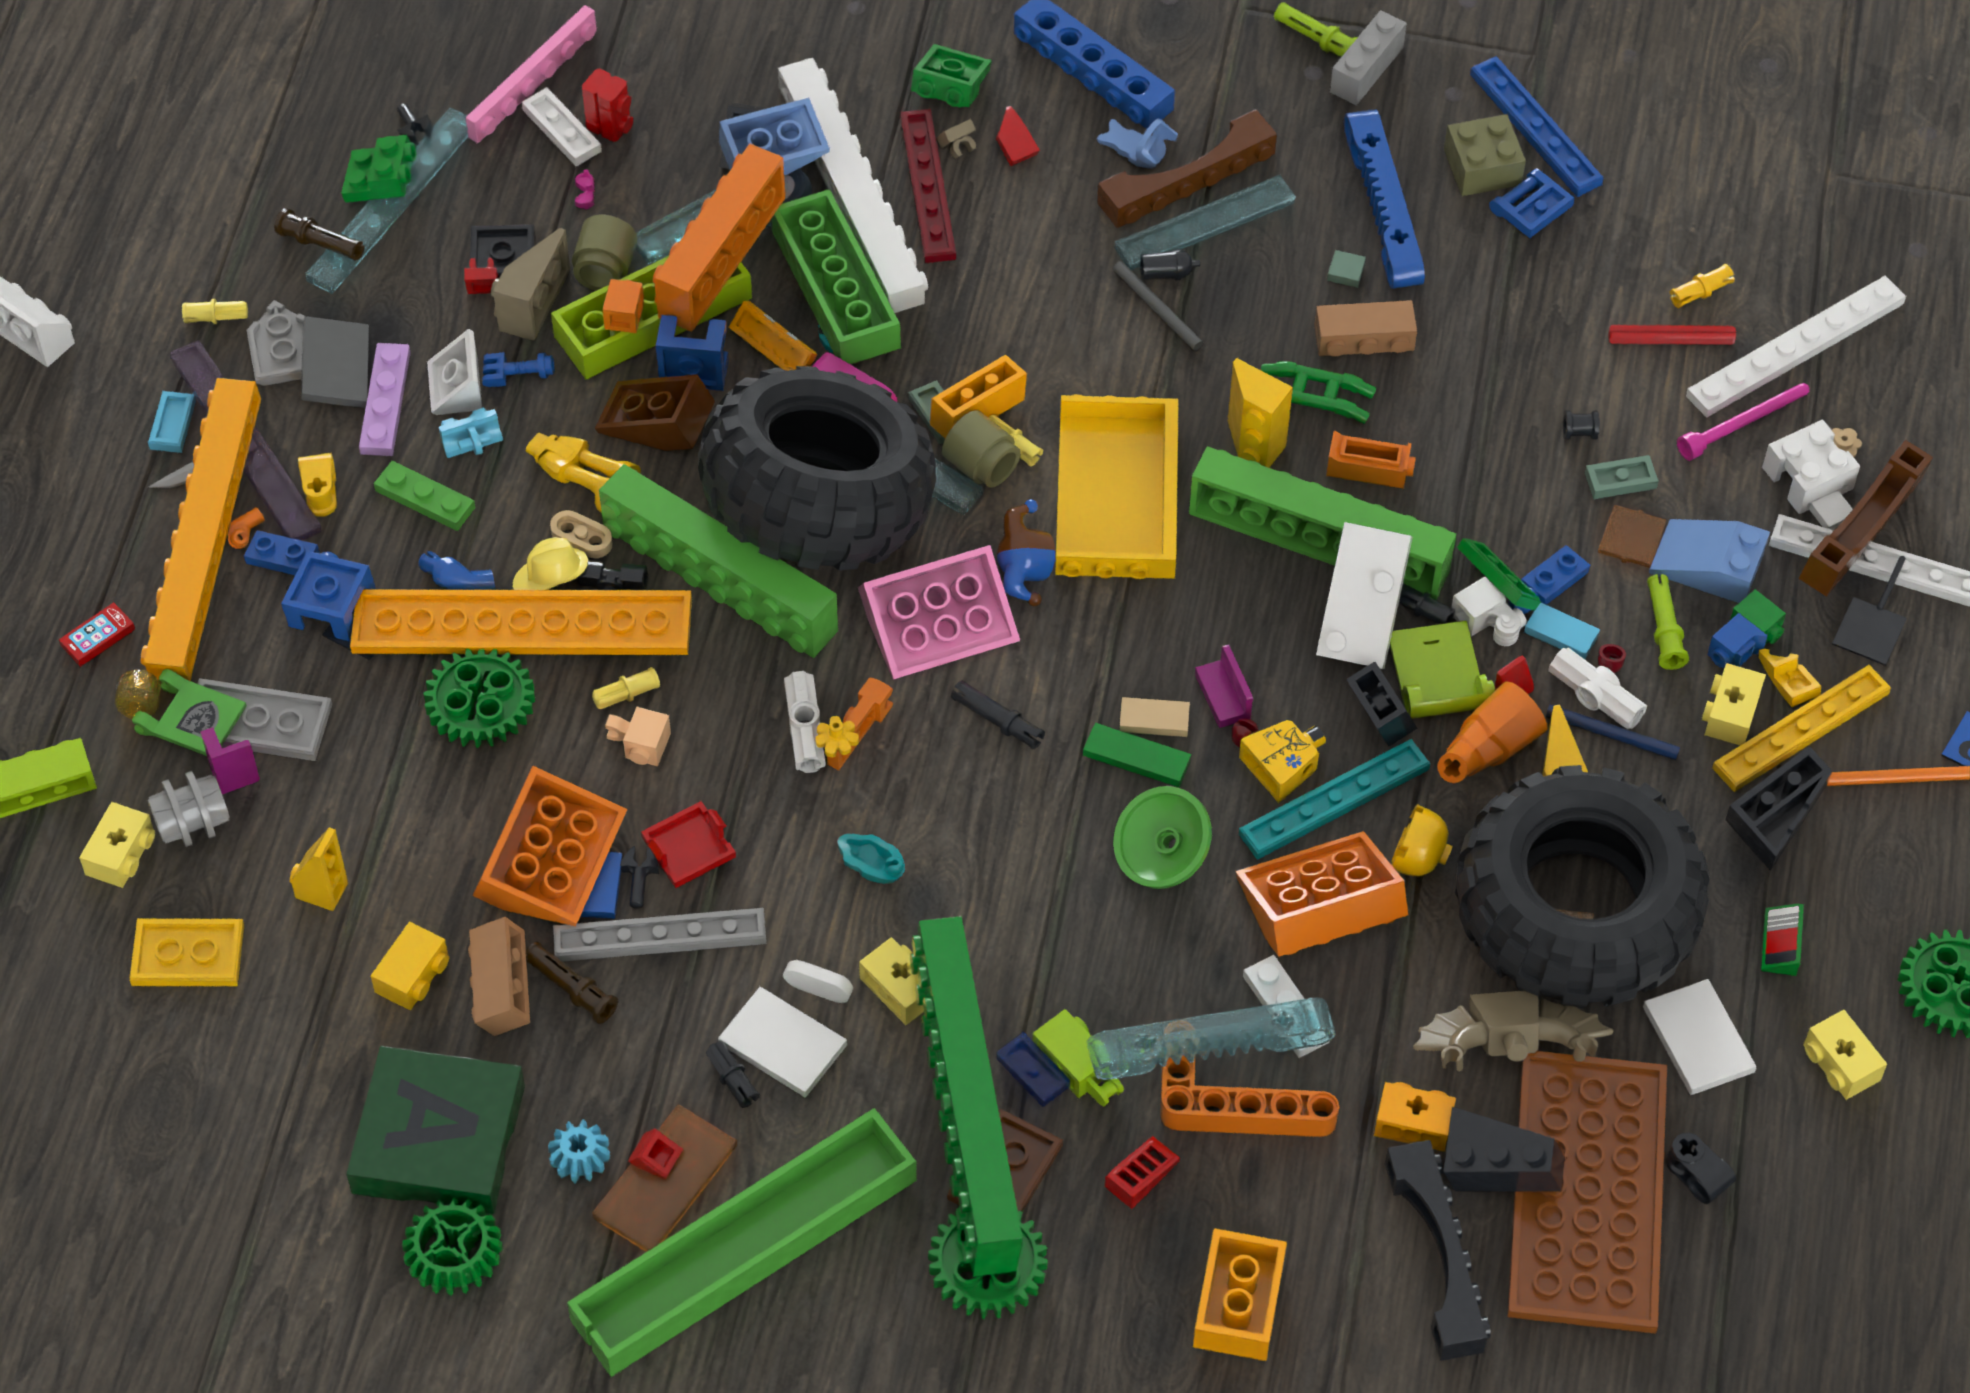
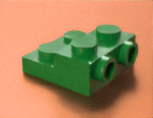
M934 44L914 68L911 91L916 92L922 98H937L946 101L951 106H965L969 108L979 94L980 83L990 72L992 60Z
M407 135L377 138L375 148L352 150L341 192L345 203L405 196L407 184L411 182L412 163L417 157L416 147L413 142L410 143Z

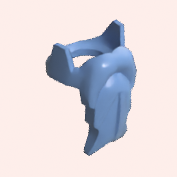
M1159 118L1148 127L1144 135L1135 130H1127L1116 120L1112 119L1109 122V132L1100 134L1097 137V141L1102 145L1113 148L1119 155L1128 158V161L1134 165L1152 169L1156 168L1165 156L1166 146L1163 142L1164 139L1176 141L1178 133Z

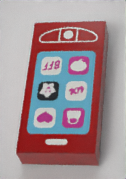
M113 602L60 638L59 642L61 647L81 667L134 631L135 626Z

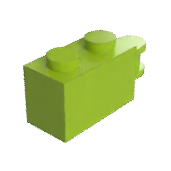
M1064 1009L1033 1032L1032 1050L1078 1098L1088 1092L1101 1106H1105L1109 1103L1108 1098L1114 1094L1120 1095L1124 1091L1119 1079L1111 1072L1112 1053L1104 1042H1097L1089 1034L1086 1024L1079 1017H1073ZM1103 1081L1104 1084L1099 1087L1098 1084Z

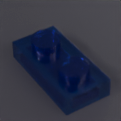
M1024 1032L996 1052V1059L1042 1107L1046 1106L1070 1087V1079Z

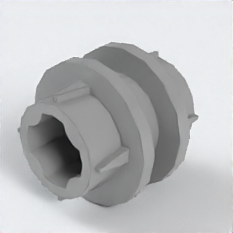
M190 771L185 773L187 786L173 790L168 779L162 781L164 791L148 797V803L163 842L169 843L182 839L185 847L192 845L190 832L204 828L208 838L215 837L213 827L229 821V813L215 776L209 775L195 779L193 772Z

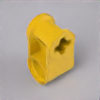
M332 453L299 457L300 477L309 512L317 517L330 515L337 507L336 473Z

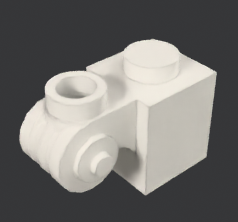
M1486 577L1481 578L1453 596L1452 608L1455 609L1454 619L1457 622L1467 621L1471 637L1488 626L1494 627V641L1501 646H1510L1517 641L1520 629L1527 624L1523 612L1518 608L1512 610L1506 603L1505 595Z

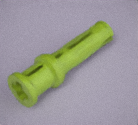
M1284 2L1277 7L1274 14L1275 20L1318 42L1323 51H1331L1340 57L1345 54L1357 39V37L1352 39L1341 33V29L1337 26H1325Z
M1658 574L1648 578L1647 585L1650 590L1657 625L1654 640L1660 648L1659 665L1667 670L1679 669L1684 667L1689 661L1688 652L1684 650L1682 643L1684 631L1676 622L1669 579L1666 575L1661 574V584H1659Z

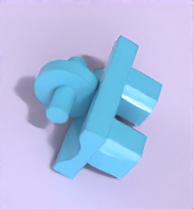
M485 408L474 410L470 417L461 420L449 418L443 420L441 426L438 427L447 458L472 450L475 455L483 453L482 447L503 441L495 409L489 411Z

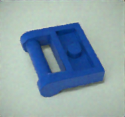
M1533 169L1526 175L1524 181L1504 196H1497L1490 201L1489 207L1494 215L1504 217L1528 238H1531L1571 208L1574 203V197L1542 171ZM1539 189L1516 207L1512 205L1531 190Z

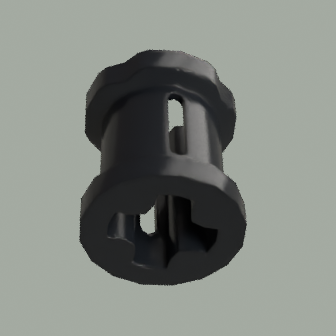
M1565 410L1562 423L1563 438L1570 439L1571 436H1590L1592 440H1597L1600 430L1599 412L1593 410L1591 414H1572L1570 410Z

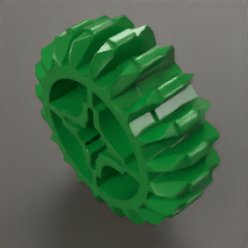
M455 1197L452 1198L450 1205L444 1206V1203L438 1199L437 1209L434 1210L425 1205L423 1209L424 1217L413 1216L412 1222L414 1226L406 1227L405 1235L407 1239L402 1242V1248L405 1252L403 1256L405 1265L410 1267L411 1277L413 1279L419 1278V1283L423 1288L432 1284V1290L436 1294L443 1287H446L447 1294L450 1296L453 1295L457 1287H461L462 1292L467 1294L468 1284L470 1283L480 1288L482 1284L480 1276L491 1278L493 1274L491 1266H499L500 1257L498 1253H501L503 1250L502 1241L499 1240L501 1231L498 1226H495V1218L492 1214L486 1215L485 1208L482 1205L473 1209V1204L469 1199L462 1206H459L458 1200ZM436 1233L437 1240L430 1245V1250L423 1254L427 1241ZM482 1239L478 1252L472 1259H469L468 1252L475 1247L477 1241Z

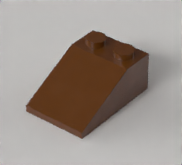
M698 374L617 381L596 424L595 430L600 434L664 451L693 449L715 400Z

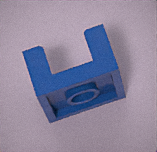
M661 315L656 341L659 378L698 374L707 389L723 391L729 362L728 351H723L727 330L726 320L711 319L706 339L674 337L677 317Z
M307 551L281 603L288 626L303 630L305 626L301 616L330 622L336 638L351 641L352 612L363 589L376 590L369 565Z

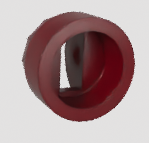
M1605 644L1599 649L1598 665L1607 667L1613 673H1616L1624 665L1626 652L1618 645Z
M1239 719L1232 728L1231 738L1233 743L1240 747L1241 739L1258 732L1259 728L1252 719Z

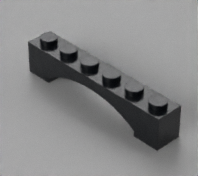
M1430 1140L1388 1147L1385 1167L1393 1195H1402L1421 1215L1434 1237L1443 1264L1445 1300L1442 1311L1434 1312L1431 1324L1440 1361L1484 1353L1486 1341L1488 1338H1491L1490 1325L1487 1317H1481L1478 1305H1481L1480 1290L1477 1283H1471L1469 1276L1471 1260L1468 1251L1462 1250L1459 1239L1462 1238L1460 1221L1458 1217H1452L1449 1207L1452 1206L1450 1187L1448 1184L1443 1185L1440 1174L1443 1173V1164L1440 1153H1434Z

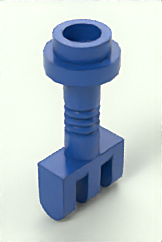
M504 352L486 354L483 358L484 376L482 377V384L485 387L506 386V375L539 373L541 379L548 378L549 375H553L555 372L553 356H547L546 353H538L537 360L507 362Z

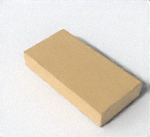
M1122 697L1120 731L1187 737L1190 702Z

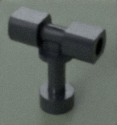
M588 560V566L584 573L577 578L581 586L596 587L597 590H646L649 574L646 565L623 563L621 569H610L605 567L604 562Z

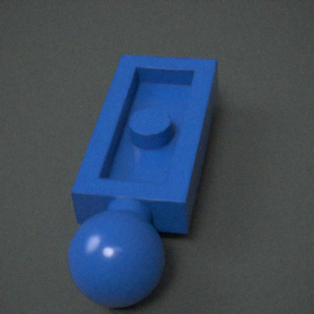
M257 530L244 554L246 564L296 575L307 551L318 554L320 551L317 544ZM326 551L320 553L323 555L339 558L333 552Z
M1565 545L1521 580L1540 598L1541 603L1547 605L1588 574L1590 564ZM1508 599V605L1512 610L1514 608H1518L1523 612V614H1527L1531 611L1530 609L1514 605Z

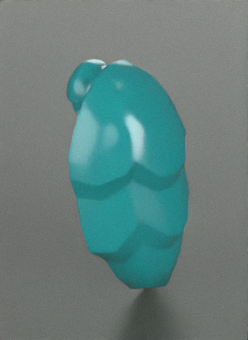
M844 834L837 841L844 864L859 872L867 880L881 884L893 883L899 880L905 872V863L899 850L873 834Z

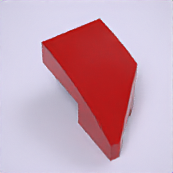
M1011 106L1006 108L995 140L1000 145L1009 165L1012 166L1037 155L1040 150L1015 110Z

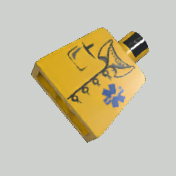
M1286 720L1242 738L1239 758L1279 803L1316 771L1319 757L1317 748L1326 743V738L1318 726H1313L1302 733L1292 721Z

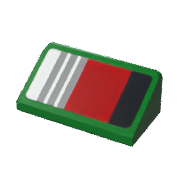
M1804 904L1765 908L1761 971L1797 975L1801 961Z

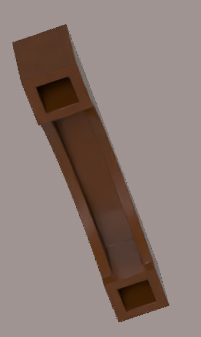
M1256 109L1230 121V132L1225 139L1209 153L1187 165L1170 171L1148 175H1128L1123 171L1098 183L1097 204L1116 228L1128 223H1134L1139 218L1153 211H1159L1174 201L1187 198L1193 192L1206 186H1212L1227 176L1240 173L1246 167L1259 161L1269 159L1275 154L1277 133Z
M1905 440L1891 456L1884 469L1854 509L1829 536L1826 535L1810 554L1798 579L1827 597L1918 486L1933 457Z

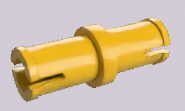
M1727 264L1705 275L1699 273L1693 276L1692 281L1671 289L1669 292L1671 301L1675 307L1681 308L1683 305L1700 297L1705 299L1711 296L1713 291L1733 283L1735 278L1729 277L1733 276L1734 273Z

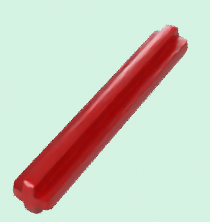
M1611 325L1608 331V339L1611 344L1732 345L1736 340V329L1734 326Z

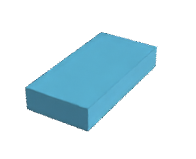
M162 391L148 441L150 450L182 453L196 403L194 394Z
M1540 603L1528 620L1524 633L1559 649L1570 648L1583 659H1586L1599 636L1600 629Z

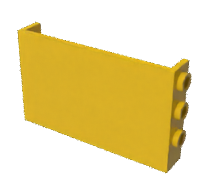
M1078 394L1071 396L1061 395L1055 575H1065L1068 577L1099 576L1101 578L1175 579L1178 399L1147 398L1142 396L1133 398L1110 395L1104 397L1082 396Z

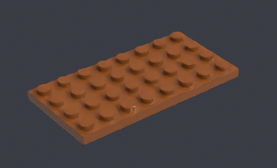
M1543 1051L1528 1053L1527 1057L1522 1060L1518 1127L1554 1138L1565 1158L1561 1192H1514L1507 1317L1656 1334L1659 1310L1667 1065L1585 1056L1584 1061L1578 1062L1571 1054Z

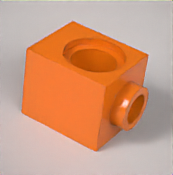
M610 279L602 309L606 330L637 334L644 307L642 283L631 280Z

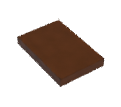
M1000 1108L999 1116L1018 1212H1023L1061 1150L1063 1140ZM950 1188L947 1193V1199L959 1205V1197H953Z

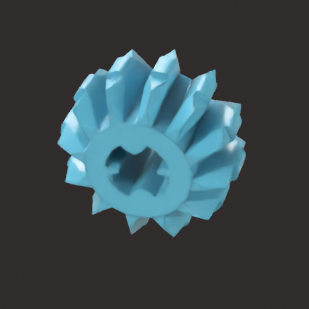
M583 1119L579 1127H574L568 1121L566 1132L556 1129L554 1133L555 1140L549 1141L548 1144L549 1153H551L549 1160L550 1165L553 1168H557L561 1179L571 1174V1180L576 1183L580 1176L585 1175V1178L590 1182L593 1178L592 1171L603 1174L605 1169L603 1162H608L610 1159V1151L607 1149L609 1140L606 1135H601L600 1127L597 1124L588 1129L587 1122Z

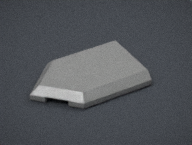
M273 300L266 308L267 312L258 322L254 321L247 329L255 381L262 386L301 379L303 321L305 316L302 314L297 315L287 310L283 304Z

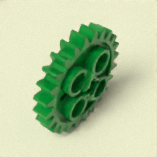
M466 649V657L463 658L453 653V663L442 660L443 671L432 670L433 680L426 681L427 691L424 692L426 715H429L431 726L437 725L439 735L448 733L449 742H453L460 737L463 747L468 744L469 740H474L476 748L480 747L482 740H487L491 747L494 745L495 737H499L503 742H506L507 731L517 735V723L527 725L526 714H533L532 703L535 702L533 679L529 677V670L527 668L522 669L519 659L511 662L510 653L508 652L500 658L498 657L497 649H493L489 655L485 654L484 649H479L477 655H473L470 649ZM457 706H463L462 708H459V709H453L454 707H457ZM490 713H495V715L485 716Z
M1945 929L1940 939L1931 932L1927 942L1919 938L1915 948L1909 947L1906 958H1903L1900 965L1901 970L1897 981L1901 982V986L1898 992L1899 994L1907 995L1903 1003L1905 1007L1915 1006L1912 1014L1913 1018L1921 1015L1926 1017L1923 1024L1924 1027L1929 1026L1933 1022L1937 1024L1936 1032L1938 1034L1946 1027L1949 1028L1951 1037H1955L1957 1031L1962 1030L1966 1038H1969L1970 1006L1964 1004L1963 1001L1970 1002V938L1968 940L1964 939L1962 930H1958L1956 937L1951 938L1949 932ZM1940 960L1946 961L1950 965H1944L1940 962ZM1929 989H1935L1940 994L1933 993Z
M1022 1211L1018 1212L1023 1240L1017 1271L990 1274V1286L988 1289H983L982 1287L983 1275L977 1276L972 1280H966L959 1276L965 1271L972 1272L971 1263L965 1264L962 1241L965 1239V1230L958 1229L956 1216L948 1215L950 1227L939 1224L938 1234L940 1237L932 1236L931 1246L934 1249L928 1252V1260L933 1262L929 1264V1275H937L933 1279L934 1288L944 1287L941 1293L943 1300L954 1297L953 1309L956 1310L962 1304L967 1305V1316H970L976 1308L980 1309L982 1319H985L988 1310H993L995 1316L1000 1318L1001 1308L1006 1307L1011 1314H1014L1015 1302H1019L1026 1307L1028 1305L1027 1294L1038 1295L1039 1287L1037 1284H1044L1045 1274L1042 1271L1047 1270L1048 1260L1043 1258L1047 1255V1245H1039L1042 1242V1232L1032 1233L1034 1230L1033 1220L1022 1224ZM1001 1274H1007L1013 1277L1014 1280L1009 1283H1003L997 1280L996 1277Z

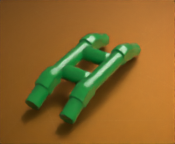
M1278 361L1277 363H1267L1261 366V371L1270 376L1295 377L1292 386L1291 403L1332 411L1334 414L1352 418L1362 424H1365L1369 418L1370 413L1357 407L1356 404L1346 399H1336L1339 386L1342 389L1359 393L1369 399L1374 396L1376 387L1364 382L1363 379L1353 374H1340L1297 365V363L1291 361ZM1307 380L1325 383L1324 395L1304 393Z

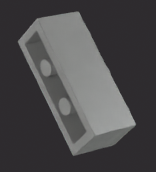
M1380 10L1333 67L1330 93L1357 105L1403 49L1407 23Z

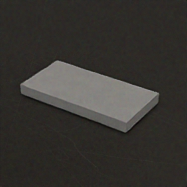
M199 678V685L242 700L247 705L221 747H228L241 741L249 740L253 752L311 761L316 760L333 705L331 698Z

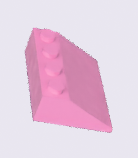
M990 545L864 582L858 587L869 624L893 680L1020 641Z

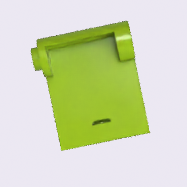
M1467 621L1392 632L1390 648L1403 704L1411 719L1476 710L1495 691L1493 681L1487 680L1485 674L1480 675Z

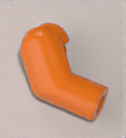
M257 507L230 522L227 540L233 548H245L249 542L251 529L265 521Z

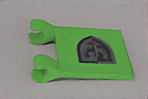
M165 669L159 676V681L163 682L161 688L165 692L176 694L160 721L145 712L138 711L132 718V723L136 724L134 729L138 734L155 736L207 756L200 732L213 727L222 746L247 705L242 700L186 680L176 672Z

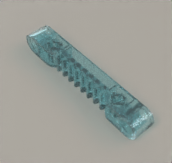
M1309 998L1103 1031L1091 1036L1087 1040L1086 1045L1095 1077L1101 1080H1110L1146 1074L1156 1067L1157 1062L1162 1067H1165L1169 1057L1177 1065L1180 1064L1183 1055L1189 1062L1194 1061L1196 1053L1203 1060H1207L1210 1051L1217 1058H1220L1224 1049L1233 1056L1238 1046L1244 1054L1248 1053L1251 1044H1253L1257 1051H1262L1263 1046H1265L1267 1049L1276 1052L1314 1047L1332 1040L1336 1035V1031L1326 1001L1323 998Z

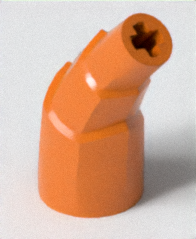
M1504 682L1463 722L1460 732L1447 748V752L1438 761L1437 767L1440 776L1447 782L1458 783L1466 777H1470L1490 766H1496L1505 762L1547 731V722L1542 711L1523 689L1514 683Z

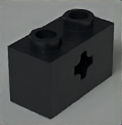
M1376 662L1371 663L1346 679L1388 746L1418 729Z

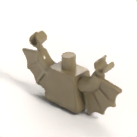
M1526 991L1470 995L1469 1013L1464 1006L1459 1005L1458 1008L1451 1012L1437 1013L1433 1022L1425 1027H1420L1418 1032L1421 1034V1038L1413 1045V1048L1415 1050L1442 1051V1068L1445 1069L1448 1062L1455 1061L1457 1071L1463 1070V1056L1468 1049L1482 1046L1487 1055H1507L1510 1060L1518 1062L1525 1059L1528 1053L1538 1051V1040L1557 1042L1570 1049H1574V1059L1581 1062L1584 1061L1586 1052L1591 1057H1595L1598 1043L1594 1038L1613 1034V1029L1601 1024L1596 1013H1586L1577 1007L1563 1006L1546 999L1541 1000L1539 1011L1538 996Z

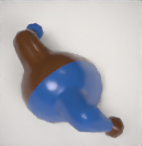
M1028 499L1025 504L1008 509L1004 515V537L997 548V562L1005 573L1003 579L1005 593L1025 600L1031 606H1038L1042 602L1041 595L1037 592H1029L1023 583L1024 581H1044L1049 577L1055 562V544L1052 536L1047 531L1025 527L1023 516L1027 513L1032 514L1038 509L1037 502L1033 499Z

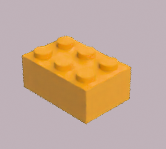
M1214 1228L1195 1326L1194 1348L1267 1360L1287 1242Z

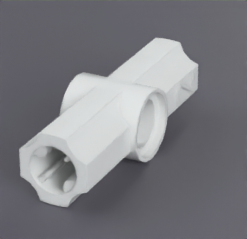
M1570 648L1561 649L1551 662L1549 672L1575 690L1577 699L1586 708L1593 711L1602 710L1627 730L1629 728L1633 729L1645 714L1647 705L1621 687L1617 676L1607 667L1599 666L1595 668Z
M805 671L792 672L791 675L784 678L796 770H801L805 773L817 772L820 768L825 767L826 762L824 748H819L815 744V737L818 735L816 728L820 724V711L817 705L814 676Z

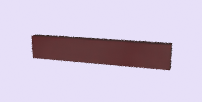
M931 109L900 112L925 263L956 260V249Z

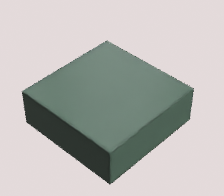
M1335 250L1327 281L1358 288L1366 257Z

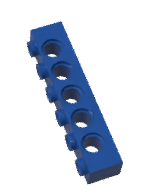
M1030 0L1014 13V34L1019 40L1028 43L1038 50L1044 58H1049L1056 63L1065 73L1071 74L1081 81L1087 89L1096 92L1106 99L1111 106L1117 107L1128 115L1133 122L1139 123L1148 129L1156 119L1162 120L1174 110L1175 89L1050 0Z

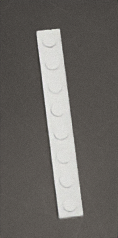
M1883 276L1691 386L1687 390L1686 397L1707 418L1904 304L1906 296L1886 276Z

